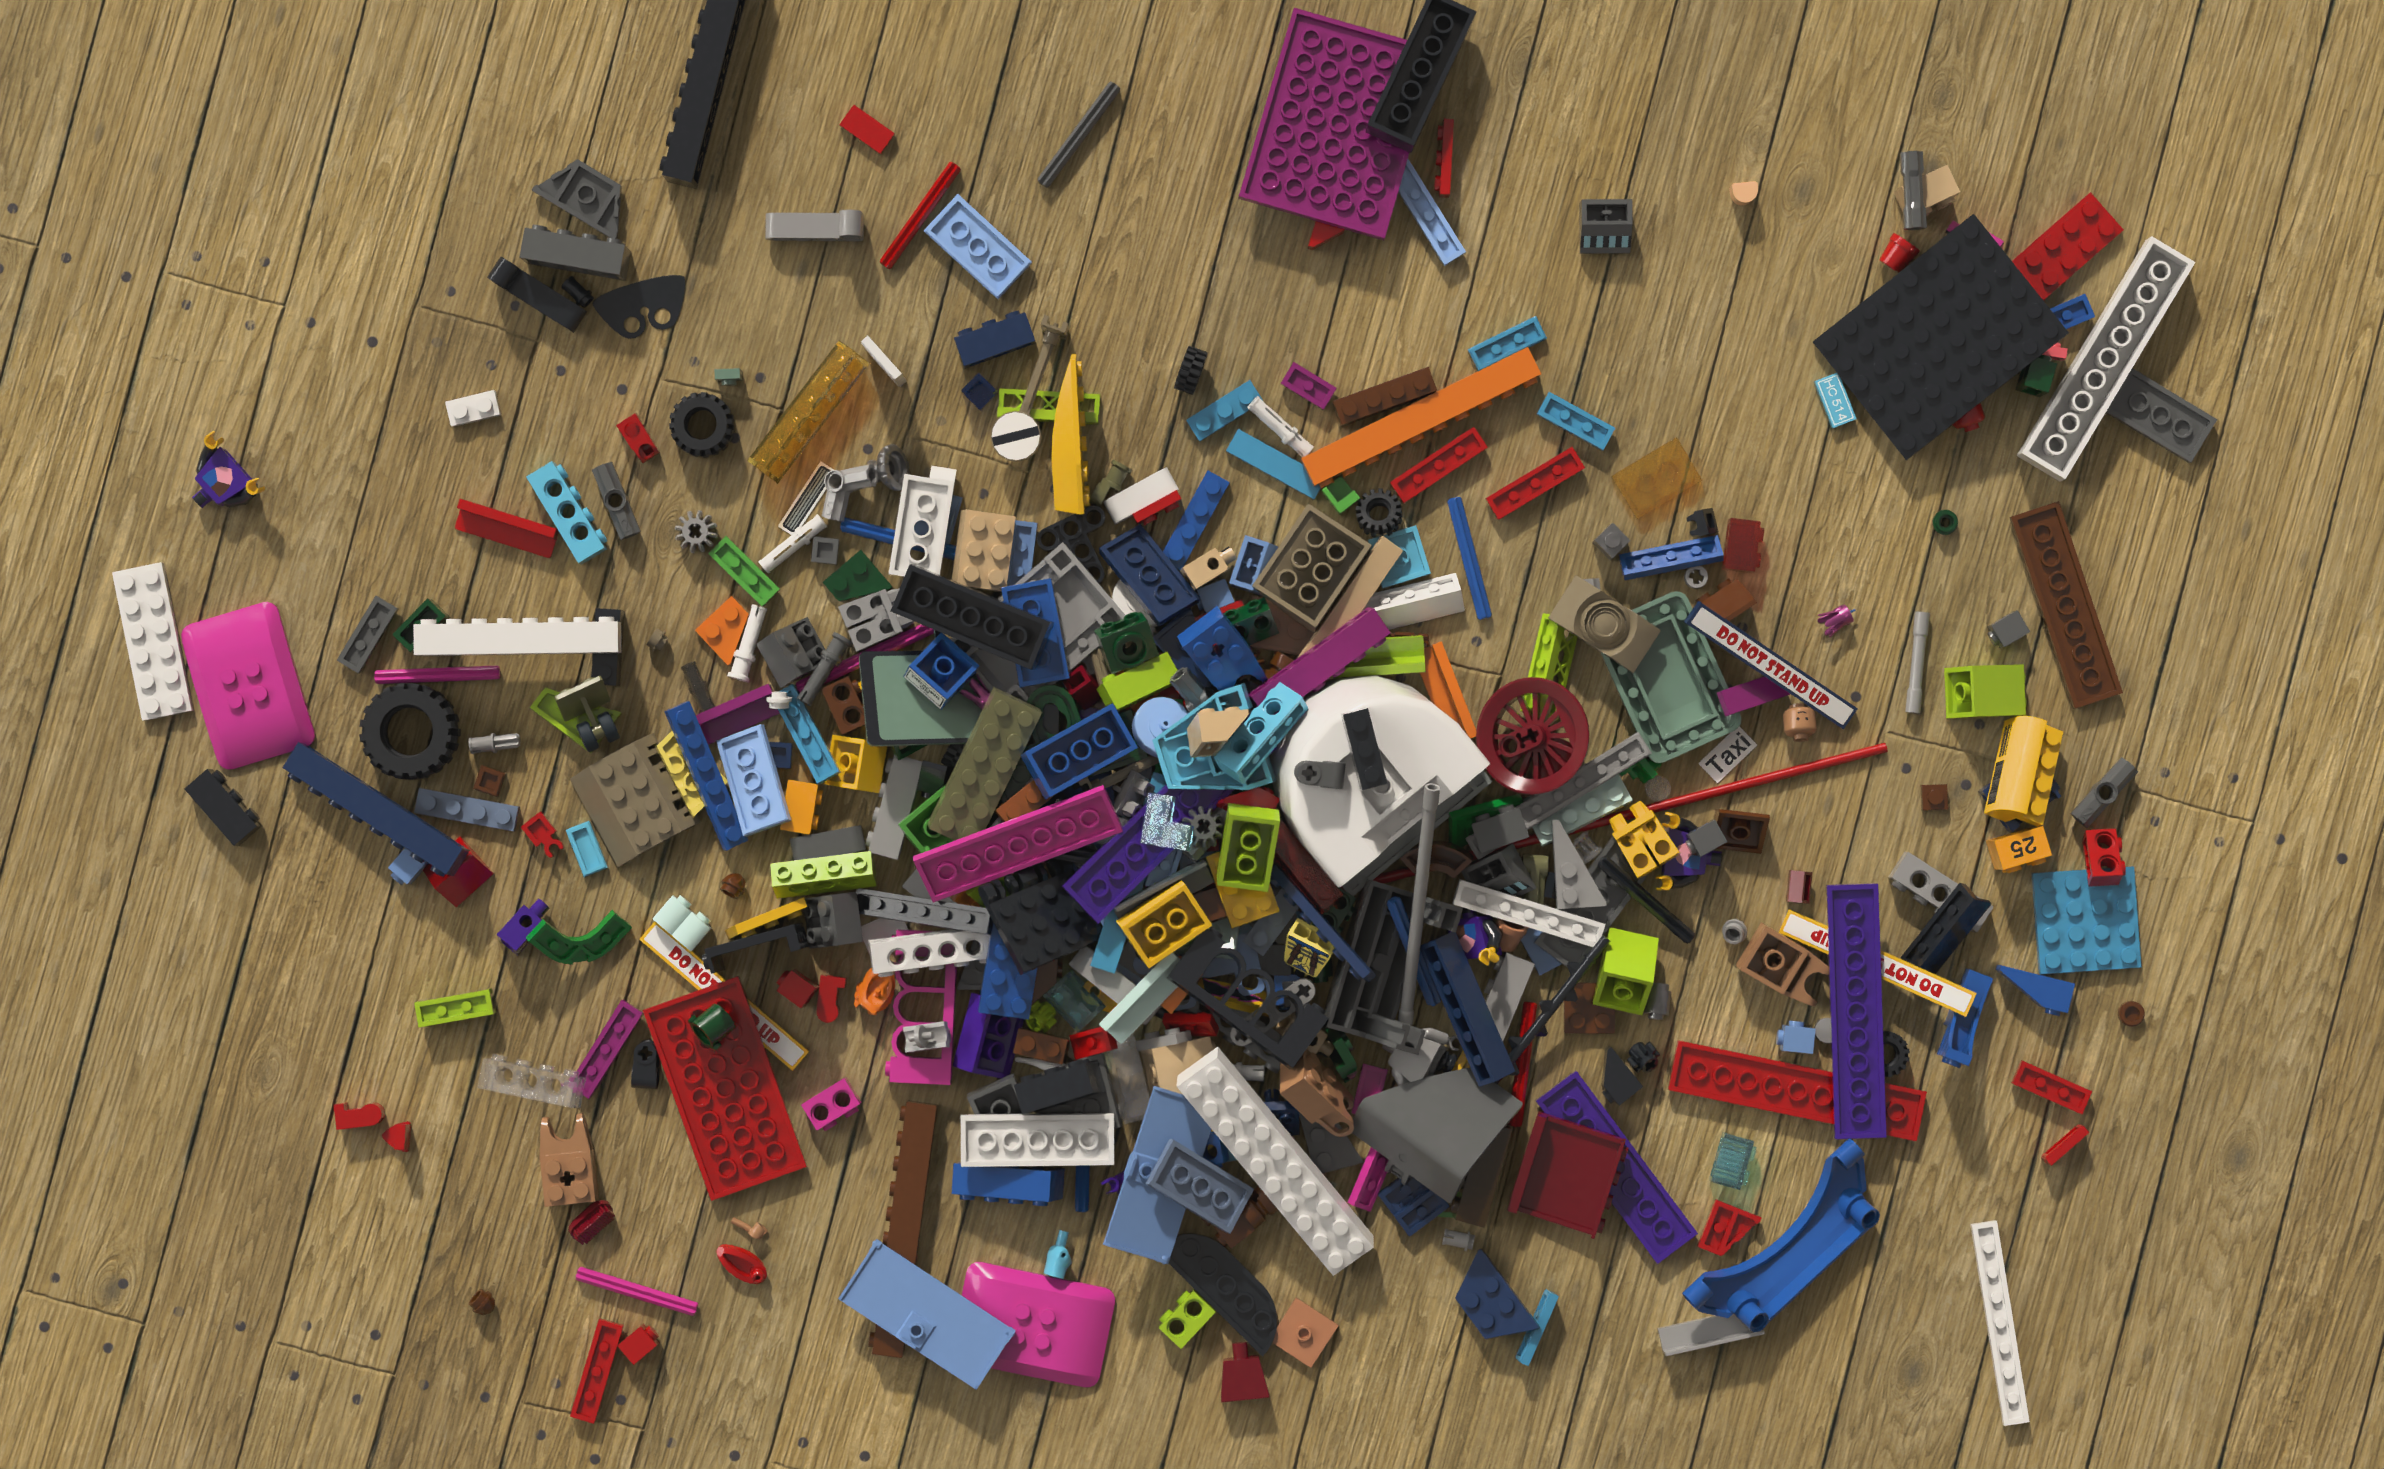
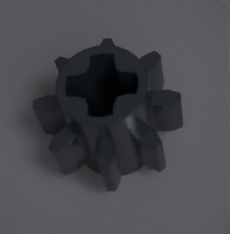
M1638 1042L1630 1048V1057L1627 1061L1637 1073L1641 1070L1648 1073L1657 1067V1057L1660 1054L1651 1042H1648L1646 1045L1643 1042Z

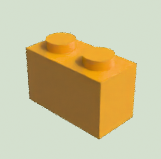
M788 780L785 799L791 821L781 824L780 830L812 835L813 830L818 829L819 815L815 814L817 805L822 804L824 792L819 790V784Z

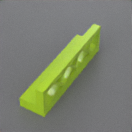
M1000 388L997 418L1008 412L1019 411L1022 403L1016 408L1004 407L1005 394L1016 395L1023 402L1020 395L1025 396L1027 390ZM1038 391L1036 396H1040L1047 404L1042 409H1031L1029 415L1037 422H1054L1056 409L1052 404L1059 398L1060 392ZM1084 393V399L1095 400L1094 412H1085L1086 424L1099 425L1100 394ZM1045 397L1054 398L1049 402Z
M1543 613L1528 677H1538L1553 681V677L1557 674L1559 678L1558 683L1566 688L1577 637L1569 632V636L1565 638V629L1548 619L1550 614ZM1563 649L1564 658L1563 661L1559 662V652ZM1540 693V716L1548 698V695ZM1533 694L1524 697L1531 714H1533ZM1554 703L1548 718L1557 710Z

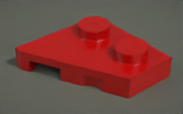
M1715 1199L1697 1247L1722 1256L1734 1243L1743 1238L1754 1225L1758 1224L1762 1217Z

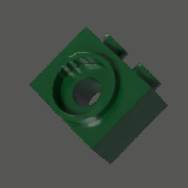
M1141 612L1129 613L1121 620L1106 622L1100 628L1094 630L1105 665L1112 674L1126 668L1137 667L1144 661L1159 656L1148 620ZM1132 641L1130 647L1122 649L1126 642Z

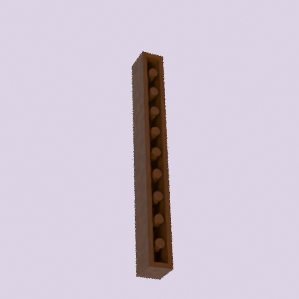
M908 1100L906 1106H901L899 1120L904 1121L903 1131H898L896 1146H900L899 1156H894L893 1171H897L896 1181H891L889 1196H893V1204L887 1207L886 1221L890 1222L889 1232L884 1231L883 1244L916 1265L938 1104ZM876 1324L875 1332H870L868 1347L873 1348L872 1354L903 1358L905 1343Z

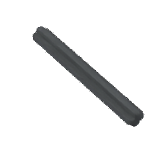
M1111 81L1107 84L1038 177V182L1042 186L1048 188L1118 95L1120 92L1118 85Z

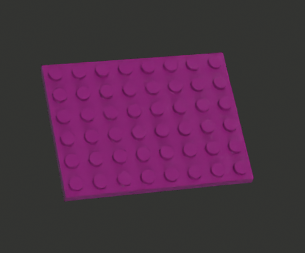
M1294 8L1238 199L1384 241L1409 152L1366 133V128L1407 40Z

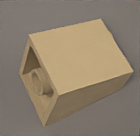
M1210 1036L1194 1038L1179 1044L1141 1050L1149 1095L1151 1096L1154 1086L1182 1094L1177 1088V1076L1216 1048L1215 1042L1211 1041Z

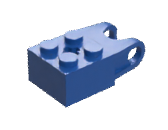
M1218 606L1177 636L1183 649L1219 691L1235 686L1237 679L1243 675H1253L1263 683L1268 680L1245 639Z

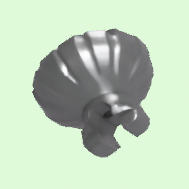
M895 444L883 447L877 456V460H869L867 462V465H874L878 473L879 480L877 483L882 481L884 485L894 491L902 489L904 474L910 475L907 458L903 450Z

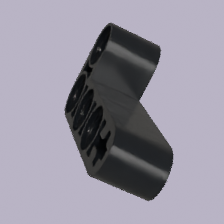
M501 256L487 277L501 288L573 333L587 313L580 306Z

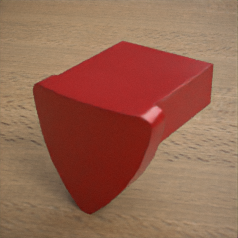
M411 1122L398 1123L382 1134V1138L394 1150L409 1152Z

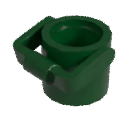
M715 1003L700 1016L696 1017L693 1015L688 1020L697 1038L714 1052L722 1047L720 1041L735 1029L734 1021L730 1015Z

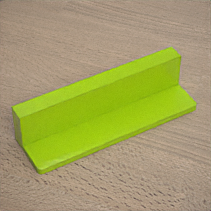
M1422 635L1388 637L1379 647L1374 648L1372 646L1365 651L1366 656L1356 663L1351 661L1345 666L1346 670L1335 678L1426 672L1424 638Z

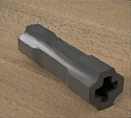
M1923 151L1901 152L1900 168L1903 176L1905 205L1903 209L1904 230L1926 229V208L1923 202L1922 174L1924 171Z

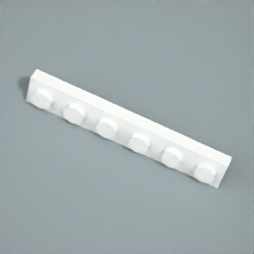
M1459 879L1452 904L1591 947H1594L1601 938L1606 925Z

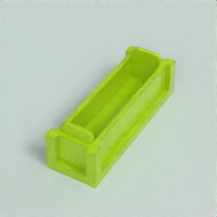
M492 988L415 1002L418 1027L495 1014L496 1008H493L491 998Z

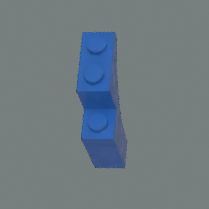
M1965 968L1959 985L1977 994L1966 1017L1949 1009L1944 1022L1947 1029L1937 1052V1055L1943 1057L1941 1062L1960 1068L1962 1064L1969 1066L1973 1057L1972 1048L1977 1024L1993 978Z

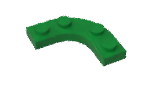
M611 910L586 935L568 937L542 919L527 935L526 939L550 959L559 963L573 965L574 962H591L604 956L617 945L630 931L632 926L615 911Z

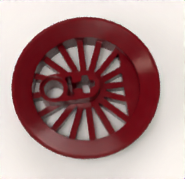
M1528 677L1517 679L1502 686L1486 702L1477 723V747L1490 762L1486 770L1499 784L1518 793L1542 794L1563 786L1580 769L1589 746V725L1582 705L1567 688L1549 679ZM1540 693L1548 695L1541 716ZM1533 694V717L1524 697ZM1518 700L1526 720L1511 706L1515 701ZM1554 703L1557 710L1548 718ZM1507 710L1522 727L1502 720L1505 711ZM1560 717L1562 722L1551 726ZM1499 724L1515 731L1509 734H1498ZM1563 727L1566 733H1552ZM1535 732H1538L1539 735L1536 737V740H1532ZM1551 738H1569L1572 748L1551 740ZM1513 739L1517 742V749L1514 753L1509 750V743ZM1550 745L1571 753L1572 755L1568 762ZM1548 753L1562 766L1559 771L1555 772ZM1526 754L1519 773H1516L1511 768ZM1502 755L1511 757V759L1506 763ZM1533 757V779L1525 776ZM1541 757L1549 774L1545 778H1541Z

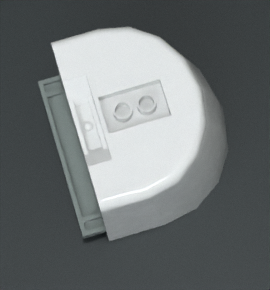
M1378 675L1334 678L1327 682L1320 690L1314 693L1313 691L1307 693L1304 696V701L1308 710L1270 755V762L1276 777V781L1272 782L1274 796L1280 799L1277 808L1281 816L1284 817L1293 836L1325 875L1338 888L1342 886L1352 896L1364 887L1367 879H1375L1420 842L1423 816L1422 805L1426 784L1433 783L1440 786L1435 829L1449 818V812L1459 810L1493 782L1484 772V769L1490 762L1455 720L1410 685ZM1367 707L1388 784L1361 790L1341 713ZM1305 760L1346 763L1343 789L1323 788L1300 783L1294 776L1295 766ZM1307 766V770H1302V775L1306 776V780L1308 775H1313V770H1310L1309 766Z

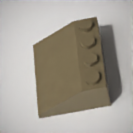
M1308 503L1252 587L1293 620L1315 633L1369 554L1372 545Z

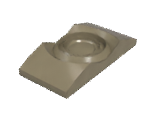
M1578 576L1573 578L1548 619L1632 673L1635 672L1661 631L1637 613L1618 603L1603 591Z

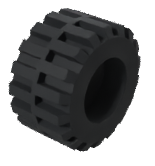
M695 392L691 393L689 397L684 396L679 404L676 403L673 407L675 408L674 412L670 414L671 423H669V429L672 432L673 440L682 450L692 456L707 458L710 455H718L719 451L727 448L726 445L732 441V434L735 432V419L730 408L717 396L706 392H701L700 394ZM706 410L715 416L717 426L715 432L709 438L699 440L692 437L689 433L688 422L694 413Z

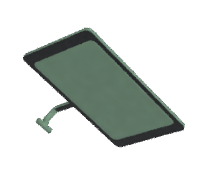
M934 630V637L936 638L941 632ZM924 650L862 652L859 656L867 743L870 746L966 744L982 710L972 700L960 694L961 690H967L979 697L969 685L971 679H975L982 686L977 675L974 674L967 684L941 710L903 677L909 665Z

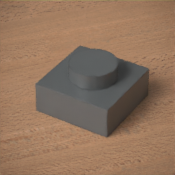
M814 537L811 562L837 565L840 540Z

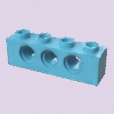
M551 461L526 476L575 559L582 565L607 550L604 543L608 540L600 528L596 530L593 526L592 521L595 519L587 507L582 508L578 501L581 499V495L574 485L570 487L565 480L569 476L561 464L557 466L555 462ZM559 483L562 486V492L559 496L552 497L550 488L553 484ZM567 505H573L575 508L574 516L568 519L565 518L563 509ZM585 526L588 529V536L584 540H578L576 531L579 527Z
M1279 682L1275 688L1267 693L1263 702L1252 710L1249 718L1236 730L1231 739L1214 757L1219 768L1241 784H1244L1308 710L1303 697Z

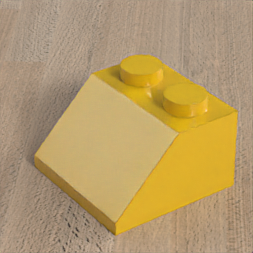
M832 735L830 752L841 773L825 781L824 784L879 793L887 746H870L867 740Z

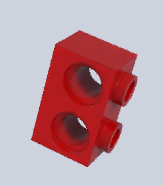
M2116 828L2085 830L2082 846L2088 887L2119 885L2122 876L2126 874L2125 861L2120 859L2122 839L2117 837ZM2098 843H2104L2108 848L2103 849L2099 847ZM2107 866L2112 872H2106L2101 867Z

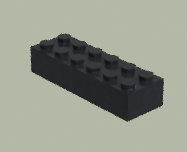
M1453 0L1425 1L1367 124L1366 133L1412 153L1472 26L1477 11Z
M913 564L908 566L890 611L1030 670L1036 669L1055 623Z

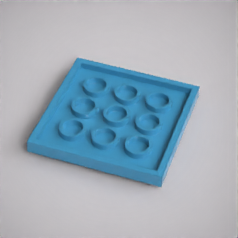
M2134 866L2126 867V874L2122 876L2119 885L2088 887L2086 870L2031 873L2039 974L2141 968ZM2102 868L2106 872H2112L2110 868Z

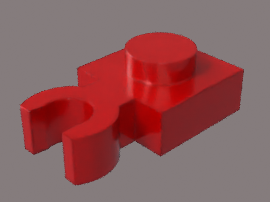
M542 811L521 826V829L536 847L542 843L544 844V852L548 857H554L550 850L553 844L558 845L561 850L565 848L562 841L552 837L557 830Z

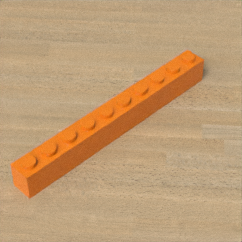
M1527 347L1301 458L1300 461L1313 486L1319 485L1322 489L1334 483L1333 478L1340 474L1344 478L1357 471L1356 466L1365 463L1367 467L1379 461L1378 456L1385 452L1388 455H1392L1402 449L1401 444L1409 440L1411 444H1414L1425 438L1424 433L1430 430L1436 433L1448 427L1446 422L1454 418L1456 422H1459L1469 417L1468 411L1477 407L1481 411L1493 405L1491 400L1499 396L1503 400L1514 395V389L1521 385L1526 389L1538 383L1536 378L1540 377L1541 372Z

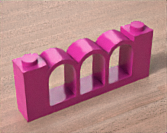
M896 930V935L892 934V937L934 931ZM950 943L944 944L940 950L941 954L950 955L954 950V946ZM919 947L915 952V956L927 957L929 953L928 948ZM896 950L895 955L901 956L897 961L899 962L903 958V952ZM954 963L946 964L945 987L911 985L904 980L901 970L895 971L896 979L904 990L900 991L895 997L893 1010L896 1018L903 1025L899 1026L893 1033L891 1043L896 1056H891L890 1061H886L885 1076H890L889 1082L951 1085L957 967L954 966ZM909 992L944 993L943 1021L948 1023L951 1042L949 1043L950 1047L942 1048L941 1058L913 1057L901 1051L898 1039L903 1031V1027L936 1023L912 1021L905 1018L900 1011V1002L905 994Z

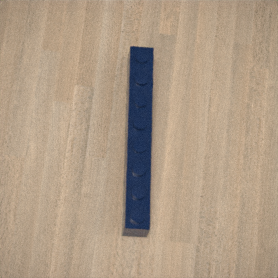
M297 743L282 767L289 772L287 776L299 784L302 781L310 785L308 787L310 792L319 797L323 794L330 798L328 801L330 805L339 810L345 808L350 811L348 815L350 818L359 823L365 821L370 824V831L381 837L385 834L391 838L389 843L400 850H403L405 847L412 852L410 856L422 864L426 861L433 865L431 870L442 877L445 874L454 876L470 851L304 743Z

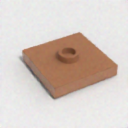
M1296 1297L1277 1325L1272 1343L1311 1368L1339 1325Z

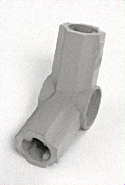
M869 464L845 470L829 471L824 479L827 493L822 517L844 521L850 493L855 490L876 486L879 478L874 465Z

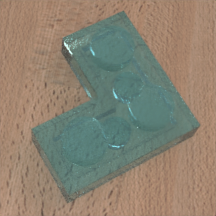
M1155 793L1148 794L1140 843L1185 851L1191 850L1194 826L1172 822L1176 797Z

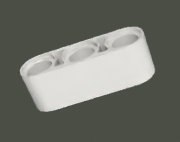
M1166 467L1115 494L1103 503L1114 524H1118L1133 516V513L1175 490L1178 491L1179 488Z

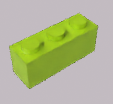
M1165 652L1137 667L1124 669V673L1118 676L1115 673L1107 675L1101 679L1103 683L1097 688V691L1105 706L1113 703L1117 711L1120 712L1173 686L1170 683V678L1176 673L1177 668L1169 653Z

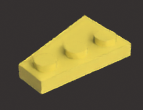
M671 731L655 748L693 818L704 807V804L674 733ZM721 774L722 779H723V781H724V783H725V785H726V784L728 783V781H727V779Z

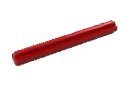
M954 162L948 163L880 259V263L884 267L891 269L938 204L961 171L957 164Z
M1534 1002L1523 1003L1519 1037H1523L1536 1019L1537 1004ZM1533 1041L1516 1061L1520 1073L1518 1076H1514L1512 1095L1520 1100L1523 1105L1508 1123L1514 1127H1521L1523 1122Z

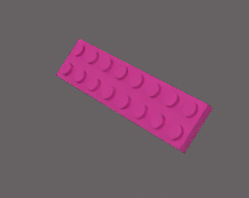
M1102 785L913 856V862L932 902H936L1121 833L1123 830L1106 789Z

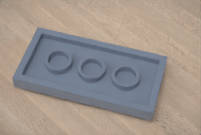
M1169 1139L1146 1182V1185L1231 1234L1254 1190L1173 1139Z

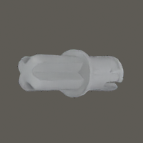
M491 733V736L469 738V750L471 754L487 751L497 753L498 750L518 748L521 743L520 736L517 733L497 736L495 733Z

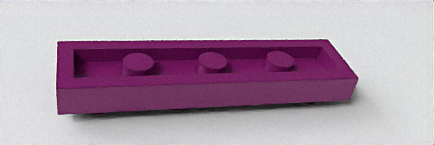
M621 1000L568 1086L586 1098L591 1099L644 1013L627 1001Z

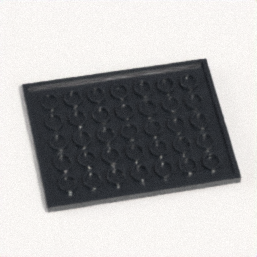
M1972 214L1815 339L1813 343L1905 460H1908L2062 340L2069 332L1976 215Z

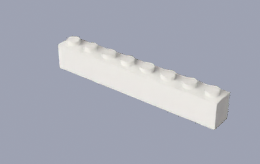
M554 617L548 618V622L538 623V618H522L523 623H513L512 618H498L497 623H487V619H472V624H462V619H446V624H436V619H422L421 624H414V655L621 653V622L614 621V617H599V622H589V617H573V622H563V618Z

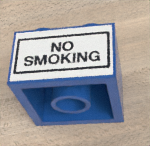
M940 633L909 665L903 677L942 710L974 676L980 665L945 634Z

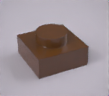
M1947 784L1920 785L1921 810L1948 809Z

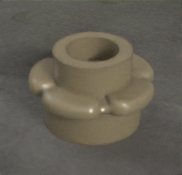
M656 628L646 644L652 648V652L656 648L661 651L668 640V637L664 636L666 630L661 631Z

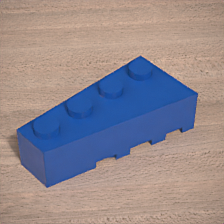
M961 1162L954 1163L952 1194L960 1195L962 1200H975V1196H982L986 1202H999V1198H1006L1008 1203L1023 1204V1200L1033 1201L1032 1205L1048 1206V1202L1063 1199L1065 1168L1044 1171L1043 1167H1023V1169H1020L1019 1166L961 1167Z

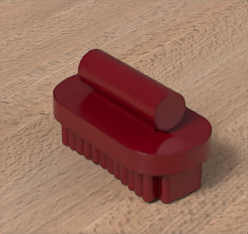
M606 1200L591 1203L572 1220L568 1229L572 1238L582 1245L584 1243L588 1244L597 1233L614 1221L615 1214L613 1213L612 1206Z

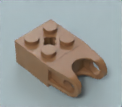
M1762 922L1735 965L1741 971L1782 995L1813 1007L1818 1002L1806 992L1805 980L1810 974L1816 972L1829 975V966L1802 945ZM1775 953L1777 960L1767 963L1768 956Z
M1306 1049L1291 1069L1280 1063V1094L1311 1124L1317 1122L1337 1137H1344L1353 1132L1354 1121L1348 1113L1354 1106L1353 1097L1336 1078L1334 1072L1320 1062L1315 1053H1311ZM1343 1099H1345V1100L1348 1101V1104L1345 1105V1106H1344ZM1345 1122L1349 1126L1346 1129H1338L1335 1127V1124Z
M584 1113L576 1115L575 1131L570 1139L559 1138L554 1133L549 1117H542L540 1129V1166L545 1207L599 1200L595 1152ZM567 1171L575 1177V1180L571 1181L570 1184L564 1179Z

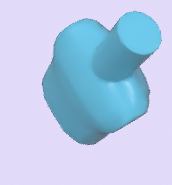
M1059 1230L1056 1244L1048 1250L1044 1274L1064 1279L1067 1268L1072 1264L1069 1252L1065 1248L1069 1232Z

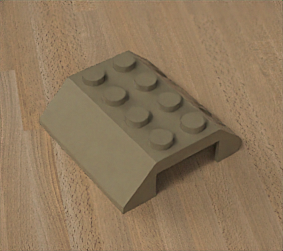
M654 733L630 743L570 778L617 867L641 856L640 854L702 822L698 813L693 818L691 815L685 817L684 815L689 813L686 806L680 810H677L674 802L682 800L680 793L672 794L677 791V788L667 770L662 773L660 772V770L666 768L663 761L657 765H652L649 758L659 755L656 748L648 750V748L659 743Z

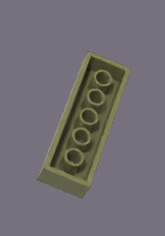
M993 687L927 823L929 829L953 840H958L986 829L1021 757L1020 755L1023 753L1042 714L1040 708Z

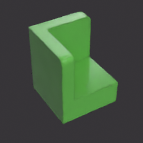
M1343 477L1337 478L1334 483L1321 490L1339 515L1360 499L1355 490L1350 488Z

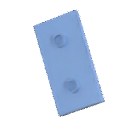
M959 194L952 199L924 230L933 241L998 300L1032 264L1020 250Z
M760 724L717 740V746L743 836L748 837L791 821L764 725Z

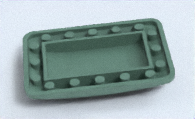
M1678 591L1671 592L1633 609V612L1661 630L1635 672L1632 673L1601 653L1636 732H1639L1652 753L1648 755L1649 759L1655 763H1663L1735 731L1741 724L1740 712L1726 717L1724 715L1717 692L1728 689V686L1706 637L1684 622L1692 611V606L1686 595Z

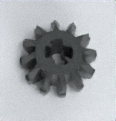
M1199 806L1198 815L1191 809L1188 812L1191 819L1184 817L1182 820L1188 827L1181 828V833H1190L1184 841L1187 843L1192 839L1195 840L1192 845L1194 849L1197 848L1200 842L1202 849L1207 850V841L1211 846L1215 847L1217 842L1214 837L1217 839L1223 838V834L1216 830L1224 829V824H1216L1221 818L1220 814L1213 818L1211 817L1213 808H1209L1207 814H1204L1203 807ZM1198 823H1202V826L1204 823L1208 825L1207 834H1204V831L1202 833L1197 831Z

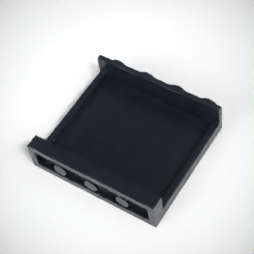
M803 922L704 949L705 954L702 955L704 967L706 970L710 969L711 974L726 970L722 954L787 937L791 952L809 947Z

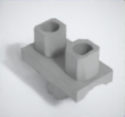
M1131 770L1121 787L1113 785L1111 790L1117 793L1113 801L1115 802L1113 807L1116 814L1129 821L1143 807L1139 804L1142 796L1149 798L1155 790V786L1150 783L1149 779Z
M946 1021L903 1027L906 1039L905 1052L907 1053L950 1047L951 1034Z

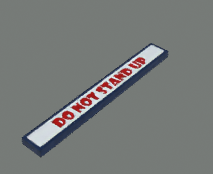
M1700 601L1697 602L1684 622L1840 728L1844 729L1858 710L1854 705Z

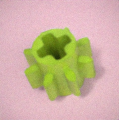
M1037 1000L1031 1005L1029 1020L1026 1019V1023L1033 1031L1038 1032L1042 1030L1043 1033H1046L1057 1023V1020L1054 1019L1056 1010L1050 1003H1040Z

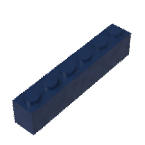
M1456 932L1444 934L1420 945L1422 956L1478 1086L1481 1087L1495 1082L1515 1072Z

